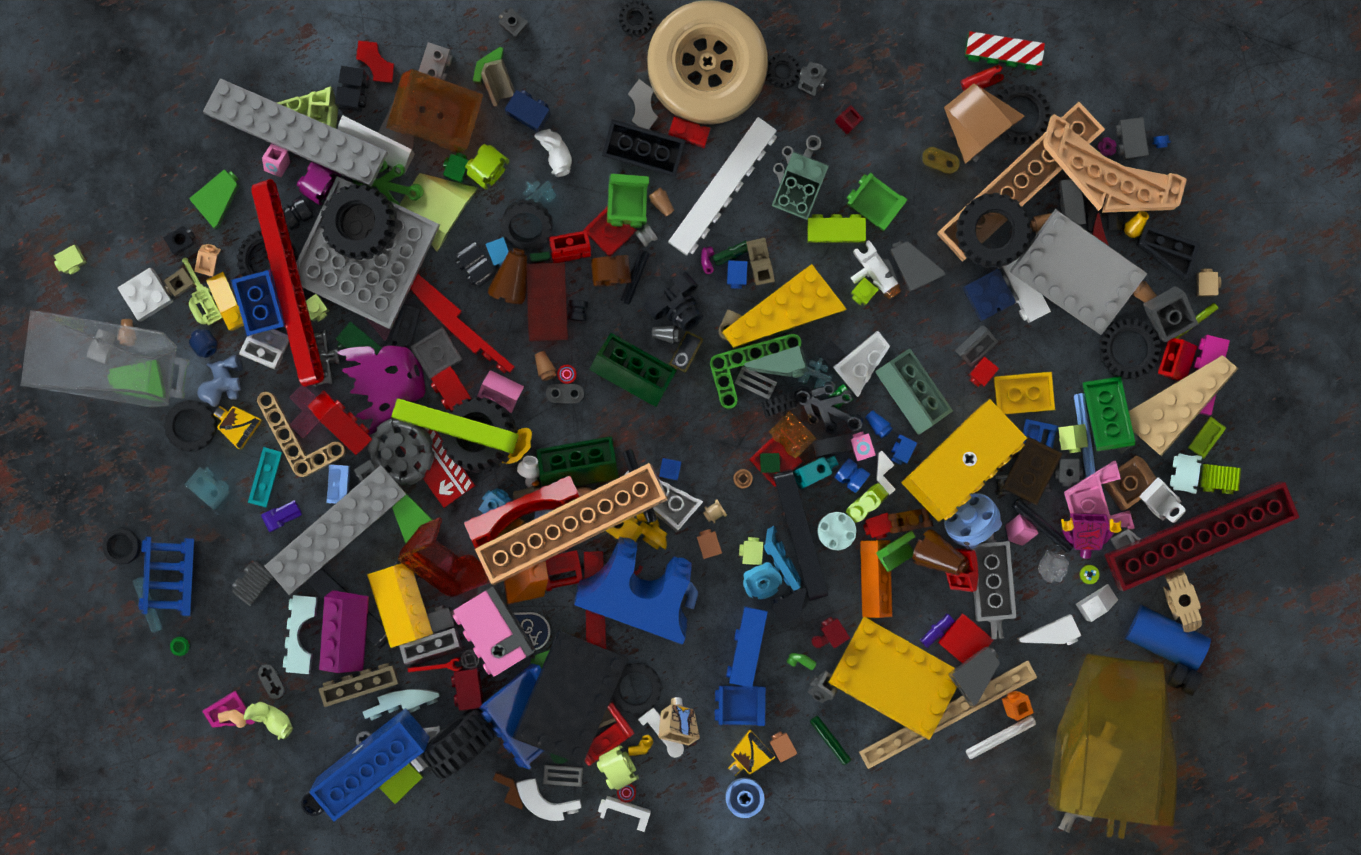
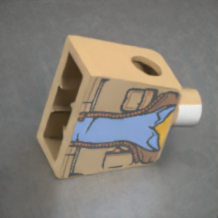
M675 697L671 699V705L661 711L658 736L660 739L689 746L700 739L695 712L693 709L683 707L682 698Z

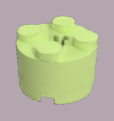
M621 745L599 756V761L597 762L599 770L604 772L608 778L606 783L611 790L614 788L620 790L639 779L638 775L635 776L633 773L636 771V768L626 751L622 753L620 750L623 748Z

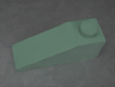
M800 346L744 363L749 371L788 377L793 376L794 378L804 375V372L809 371L803 349Z

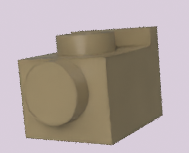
M181 268L164 280L166 286H164L165 290L170 296L174 295L175 297L180 296L195 286L193 279L184 268ZM178 281H182L183 283L182 287L180 288L176 286V283Z

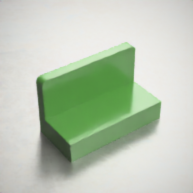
M912 530L876 552L887 572L913 556L914 551L908 543L915 538Z

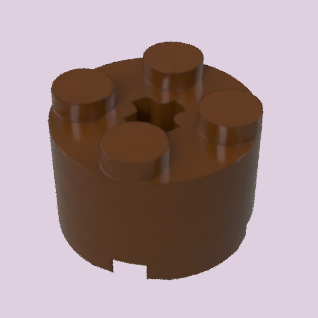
M628 255L606 256L591 260L594 286H615L616 283H631Z

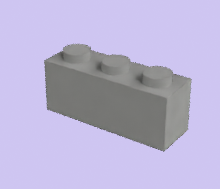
M455 628L399 645L404 664L407 667L463 650L459 634Z

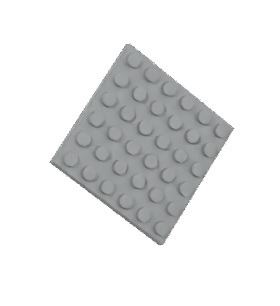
M337 176L325 202L332 199L331 195L334 192L338 193L340 188L344 186L350 187L353 183ZM392 202L393 210L397 213L395 222L398 223V228L394 229L395 238H391L389 241L391 245L388 249L384 248L382 250L383 253L379 256L374 255L372 259L368 260L365 258L356 260L337 253L335 249L327 244L328 240L322 234L324 229L320 227V221H323L321 212L322 210L325 211L327 207L323 205L296 262L302 287L382 326L392 329L440 224ZM359 204L352 207L344 217L343 228L345 234L353 240L364 239L374 228L375 215L373 210L367 205Z

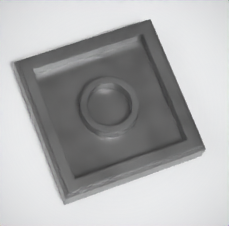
M443 327L410 346L430 380L449 366L452 367L463 360Z

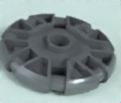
M391 418L381 423L377 427L375 434L371 435L372 440L368 444V452H370L371 457L369 460L373 462L376 469L380 465L385 469L387 466L392 468L389 474L399 486H403V484L413 485L426 476L427 470L431 469L434 461L433 441L425 428ZM396 427L401 428V433H397ZM413 431L417 433L416 438L411 435ZM383 435H386L388 437L386 441L381 439ZM424 445L425 452L420 453L419 446ZM400 446L404 447L406 450V454L404 457H401L398 454V448ZM378 451H381L382 458H378ZM418 462L421 464L419 469L416 467ZM407 470V476L403 477L402 471Z

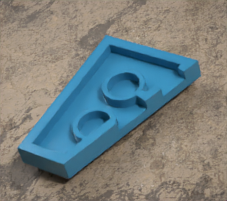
M772 526L767 529L764 545L765 551L768 555H772L774 565L778 571L781 570L786 585L791 586L793 591L801 586V578L792 560L789 557L786 558L785 546L782 541H777L775 537L777 530Z

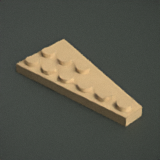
M1222 355L1129 411L1134 433L1162 456L1239 368Z

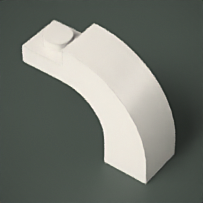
M536 777L516 783L519 796L524 805L540 818L561 821L565 819L564 812L567 811V814H574L579 812L578 809L582 808L580 799L558 804L544 799L540 794Z

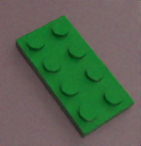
M1121 377L1083 382V390L1096 450L1102 451L1134 446L1135 438Z

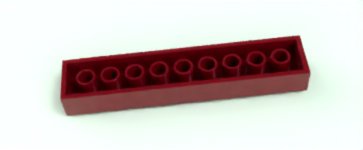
M1277 482L1104 554L1118 590L1125 591L1300 517L1286 482Z

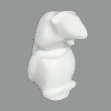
M551 129L541 130L536 133L534 137L549 151L548 161L553 169L551 173L555 174L556 177L569 174L572 157L560 134L551 131Z

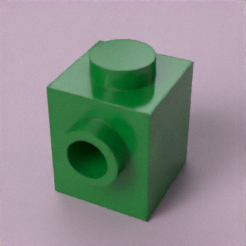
M457 152L456 155L451 154L450 158L446 157L443 168H445L443 176L463 183L468 170L465 168L469 161L467 156Z

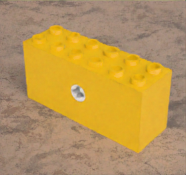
M989 399L972 413L901 483L938 522L942 519L946 521L958 511L957 506L961 507L971 499L969 494L973 495L985 485L983 481L985 480L986 482L998 472L997 467L1001 468L1012 459L1010 455L1013 456L1025 446L1023 442L1027 437Z

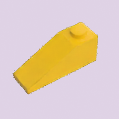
M224 272L207 279V284L228 330L234 331L244 326L236 296Z

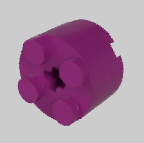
M312 161L307 168V174L299 179L297 186L301 194L316 204L322 205L323 203L320 201L326 200L336 177H340L341 174Z

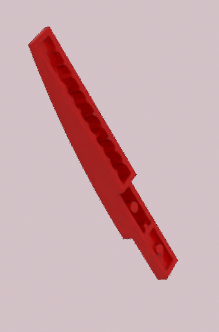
M417 273L410 290L424 306L475 355L482 350L481 354L489 361L493 359L497 363L496 367L505 374L507 371L511 374L515 367L458 319L462 311Z

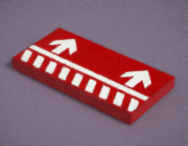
M425 428L433 441L434 461L431 469L425 473L426 476L423 480L445 508L472 489L475 484L465 470L447 456V450L443 449L442 446L444 441L437 431ZM424 445L419 446L420 453H424ZM400 446V448L406 454L405 448ZM418 462L416 467L419 469L421 464Z

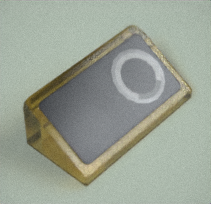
M686 331L669 365L686 373L704 339Z

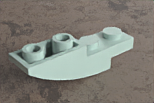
M406 689L390 692L377 697L380 704L363 711L365 719L370 717L371 720L382 716L381 712L388 710L391 713L400 709L398 706L400 704L403 709L406 708L411 713L420 709L419 705L427 703L428 706L438 702L437 698L441 694L440 692L426 689Z

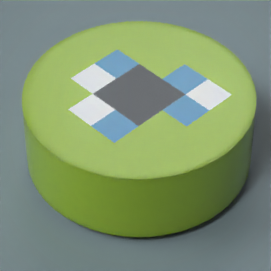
M1086 565L1080 570V579L1086 584H1094L1099 579V570L1093 565Z

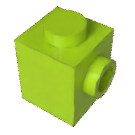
M864 277L851 292L853 295L852 299L859 305H866L879 289Z

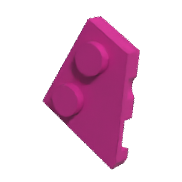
M235 690L203 709L202 712L212 728L226 725L236 726L230 720L220 723L218 713L235 709L244 715L247 707ZM251 719L246 720V724L250 725L255 723V721Z

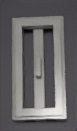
M742 366L735 384L769 400L777 382L755 371H749L746 367ZM744 371L772 384L771 388L743 375ZM742 378L769 392L768 394H765L755 388H752L740 382V379Z
M545 764L543 784L582 787L583 767ZM548 769L579 771V775L548 772ZM548 776L576 778L578 779V782L556 781L547 779Z

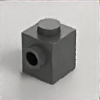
M445 605L433 608L434 612L427 614L432 632L455 626V619L453 618L455 613L450 607L445 608Z

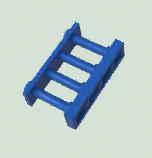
M146 536L145 540H142L141 547L142 552H145L143 596L139 598V610H142V614H147L148 608L177 609V611H180V615L190 616L194 539L184 538V542H181V544L151 543V537ZM151 550L180 551L183 554V561H180V563L150 562ZM150 570L179 571V573H182V580H179V582L149 581ZM149 589L178 590V592H181V600H178V602L148 600Z

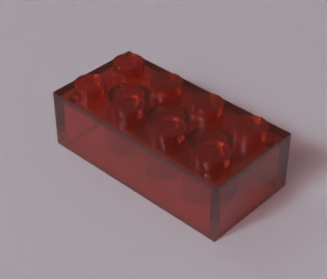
M527 264L529 341H568L566 264Z

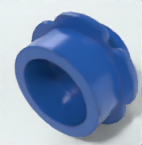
M1169 135L1153 137L1154 143L1152 144H1156V148L1168 147V143H1171V141H1169Z

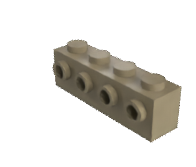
M388 662L379 665V670L371 672L369 668L360 671V676L353 677L350 674L341 677V682L334 683V680L323 683V687L319 688L324 707L399 684L400 681L395 665L390 666Z

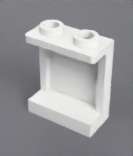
M607 796L606 800H601L598 812L601 813L600 818H604L607 808L640 818L637 830L645 832L651 810Z

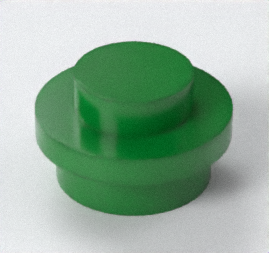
M176 637L170 644V650L176 656L185 655L190 648L188 640L184 637Z

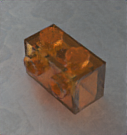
M790 411L769 431L773 439L780 442L786 452L795 459L817 439Z

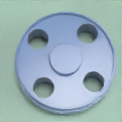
M978 493L969 494L971 499L961 507L957 506L958 511L951 518H948L946 521L944 520L946 531L952 541L958 545L965 546L967 549L977 547L979 543L987 540L1002 526L1000 511L996 504L988 496Z

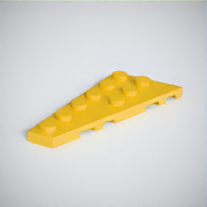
M811 264L723 330L722 334L734 348L838 312H843L847 309Z

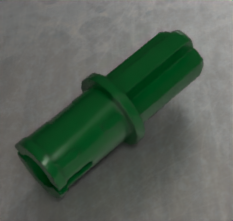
M744 240L733 247L728 246V249L714 255L713 261L716 266L732 259L736 260V257L747 253V241Z

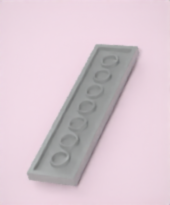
M380 465L264 565V567L282 588L291 595L406 495L405 491L386 469Z

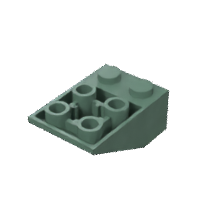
M793 151L772 206L807 220L829 165Z

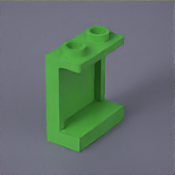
M870 172L868 176L864 174L858 183L861 186L858 190L855 191L853 189L848 195L847 199L849 202L847 205L884 232L908 199L897 194Z
M610 175L607 223L618 227L623 226V224H629L633 228H641L642 225L646 224L649 176Z

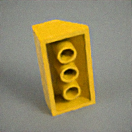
M410 561L367 574L390 648L433 634Z

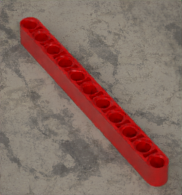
M272 179L253 184L251 190L298 378L301 385L307 387L323 382L324 372L276 183Z

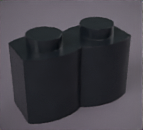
M475 242L456 254L458 257L456 263L461 270L466 269L469 274L466 277L472 286L476 284L477 287H480L495 277L496 272Z

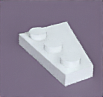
M878 331L833 367L856 397L860 395L864 385L868 382L871 374L890 347Z

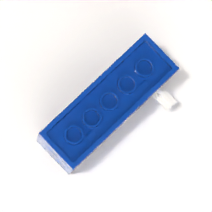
M405 708L317 776L309 793L329 817L336 821L410 762L418 772L423 771L428 765L420 755L425 751L430 737Z

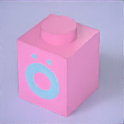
M270 144L262 157L264 171L282 177L290 164L288 150Z
M862 431L853 434V439H850L856 462L876 455L869 433L864 435Z

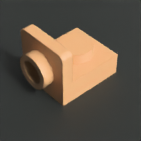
M211 244L202 245L198 251L194 272L213 277L221 249Z

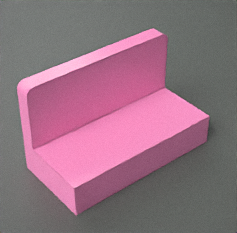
M490 370L481 385L477 397L481 399L483 397L489 398L512 413L524 386Z

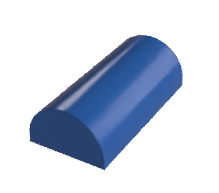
M1140 605L1124 638L1175 664L1179 662L1187 666L1189 671L1192 669L1197 671L1211 644V638L1197 631L1185 632L1182 624L1143 605Z

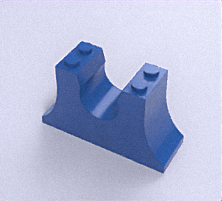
M619 537L614 551L605 566L593 576L579 581L574 605L683 644L686 638L687 618L682 611L681 601L690 582L692 563L685 558L673 557L666 565L665 573L660 578L652 581L640 579L634 574L638 543L630 538Z

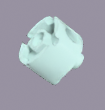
M1181 453L1178 456H1174L1173 468H1176V473L1171 475L1170 487H1173V491L1181 490L1196 494L1197 489H1194L1193 486H1198L1201 463H1197V461H1201L1202 456H1188Z
M829 513L818 524V538L829 549H846L856 538L855 523L845 513Z

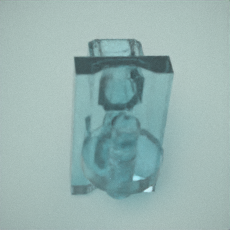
M537 180L532 185L528 181L525 183L528 188L523 194L527 197L531 192L533 193L526 200L532 199L534 200L533 202L537 203V200L543 195L548 202H551L556 197L552 184L549 181L545 182L537 190L535 189L540 185Z
M819 358L818 362L810 360L809 365L815 367V370L808 367L809 371L804 372V375L798 377L797 381L807 385L810 376L817 378L814 388H818L831 381L833 377L818 372L819 369L827 372L828 369L827 366L822 365L823 359Z

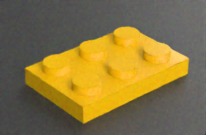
M1052 372L994 377L996 406L1004 414L1055 410Z

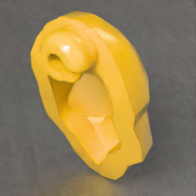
M521 428L516 433L519 435L514 453L508 455L510 459L507 464L519 461L530 449L532 432L529 428Z

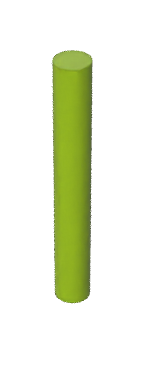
M1215 303L1195 316L1198 324L1219 309ZM1187 330V331H1185L1184 333H1182V334L1176 336L1175 338L1179 339L1181 336H1183V335H1184L1185 333H1187L1189 330Z

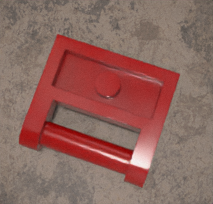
M577 550L557 554L545 560L548 574L547 592L552 591L553 588L577 584L580 580H583ZM576 571V576L550 581V575Z

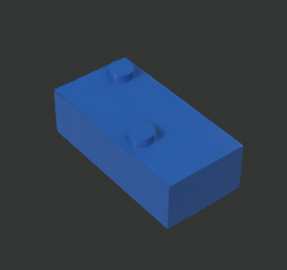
M744 606L740 628L736 629L734 637L737 643L732 667L728 666L726 677L729 678V683L750 688L753 686L768 613L766 610Z

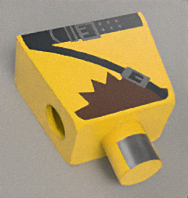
M219 406L213 414L221 420L217 428L239 450L243 449L263 421L235 406H232L229 411Z
M749 729L732 751L731 755L736 761L728 769L735 776L743 769L750 775L773 760L775 755Z

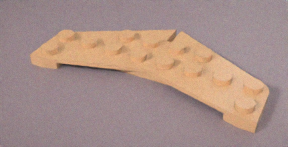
M1055 114L1050 117L1043 142L1045 149L1098 211L1102 207V213L1174 210L1180 205L1186 178L1172 173L1165 175L1125 167L1103 156L1069 128L1070 124L1063 118Z

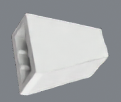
M1106 584L1075 605L1084 619L1092 622L1108 612L1118 599L1109 584Z

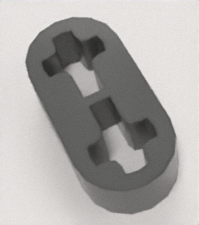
M271 664L262 665L258 670V676L267 694L273 699L282 697L285 693V686L275 667ZM264 668L272 670V673H270L271 681L267 676L262 675L265 672ZM272 682H274L276 687H281L279 695L271 692L273 690Z

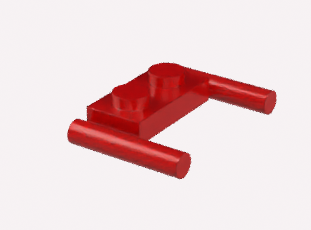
M612 702L608 704L607 709L617 722L593 739L584 760L588 766L597 761L599 756L614 749L635 734Z

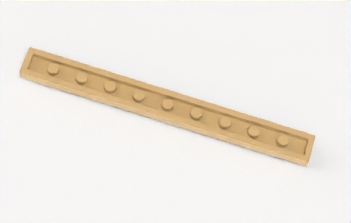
M1027 660L990 680L978 704L975 706H970L963 695L949 702L934 733L1036 679L1037 676L1029 661ZM903 727L864 748L859 753L869 769L925 739V737L907 727Z

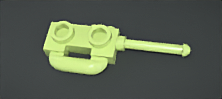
M183 258L182 263L185 264L197 286V291L191 294L192 298L189 300V308L198 323L210 326L223 318L213 295L210 294V288L200 284L188 262V258ZM201 303L206 313L202 316L196 304Z

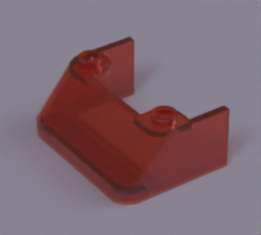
M440 517L420 525L400 550L399 562L447 596H457L485 585L489 581L481 561L476 559L475 556L467 554L458 557L436 541L443 520Z

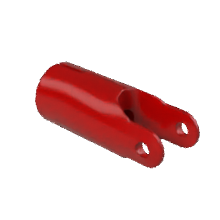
M996 65L960 80L963 91L972 84L985 89L1004 79L1003 74L993 76L1002 71V66Z

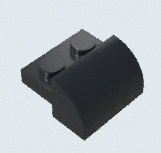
M1086 197L1088 232H1093L1098 213L1100 214L1104 231L1124 232L1125 212L1102 213L1103 207L1098 211Z

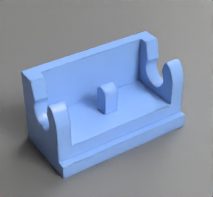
M329 465L327 503L336 504L349 493L350 466Z

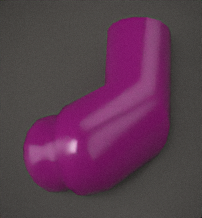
M712 246L704 247L701 250V265L706 274H711L714 271L709 259L710 256L715 254Z

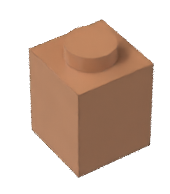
M708 529L699 532L700 536L697 537L703 559L722 554L715 531L711 532Z
M780 731L771 736L772 740L769 742L780 763L797 754L786 732L782 734Z

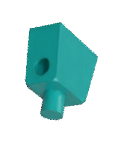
M834 456L828 459L822 457L793 471L799 490L831 475V470L839 466Z

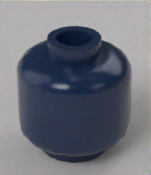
M197 329L191 334L192 337L189 340V345L197 356L208 358L216 352L218 343L209 330Z

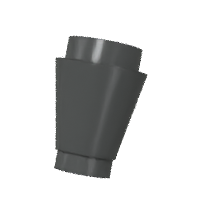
M668 325L653 327L652 338L673 344L680 341V327Z

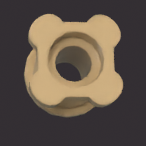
M718 499L711 506L704 507L706 511L703 514L708 522L713 521V523H716L715 521L720 517L727 516Z

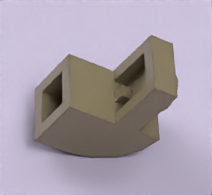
M761 238L747 241L749 260L755 284L761 285L774 282L766 239Z

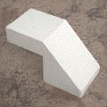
M880 451L877 458L876 481L890 495L895 491V488L883 475L894 464L883 451Z

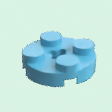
M768 562L746 571L743 575V586L748 596L758 597V599H766L777 593L779 585L782 584L780 572Z

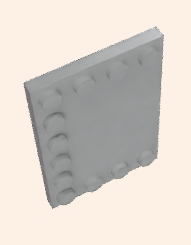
M1057 209L1053 211L1025 249V252L1010 270V273L1100 335L1103 334L1147 275L1140 267Z

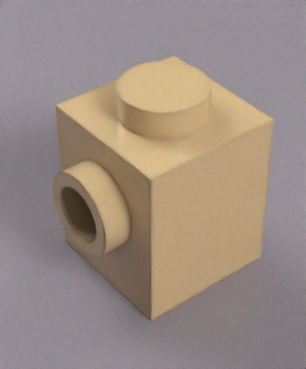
M1201 269V272L1196 273V297L1217 296L1218 288H1221V277H1218V272H1213V269Z

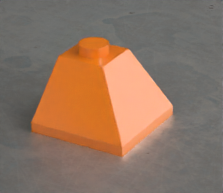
M546 561L504 580L507 604L544 597L548 582Z

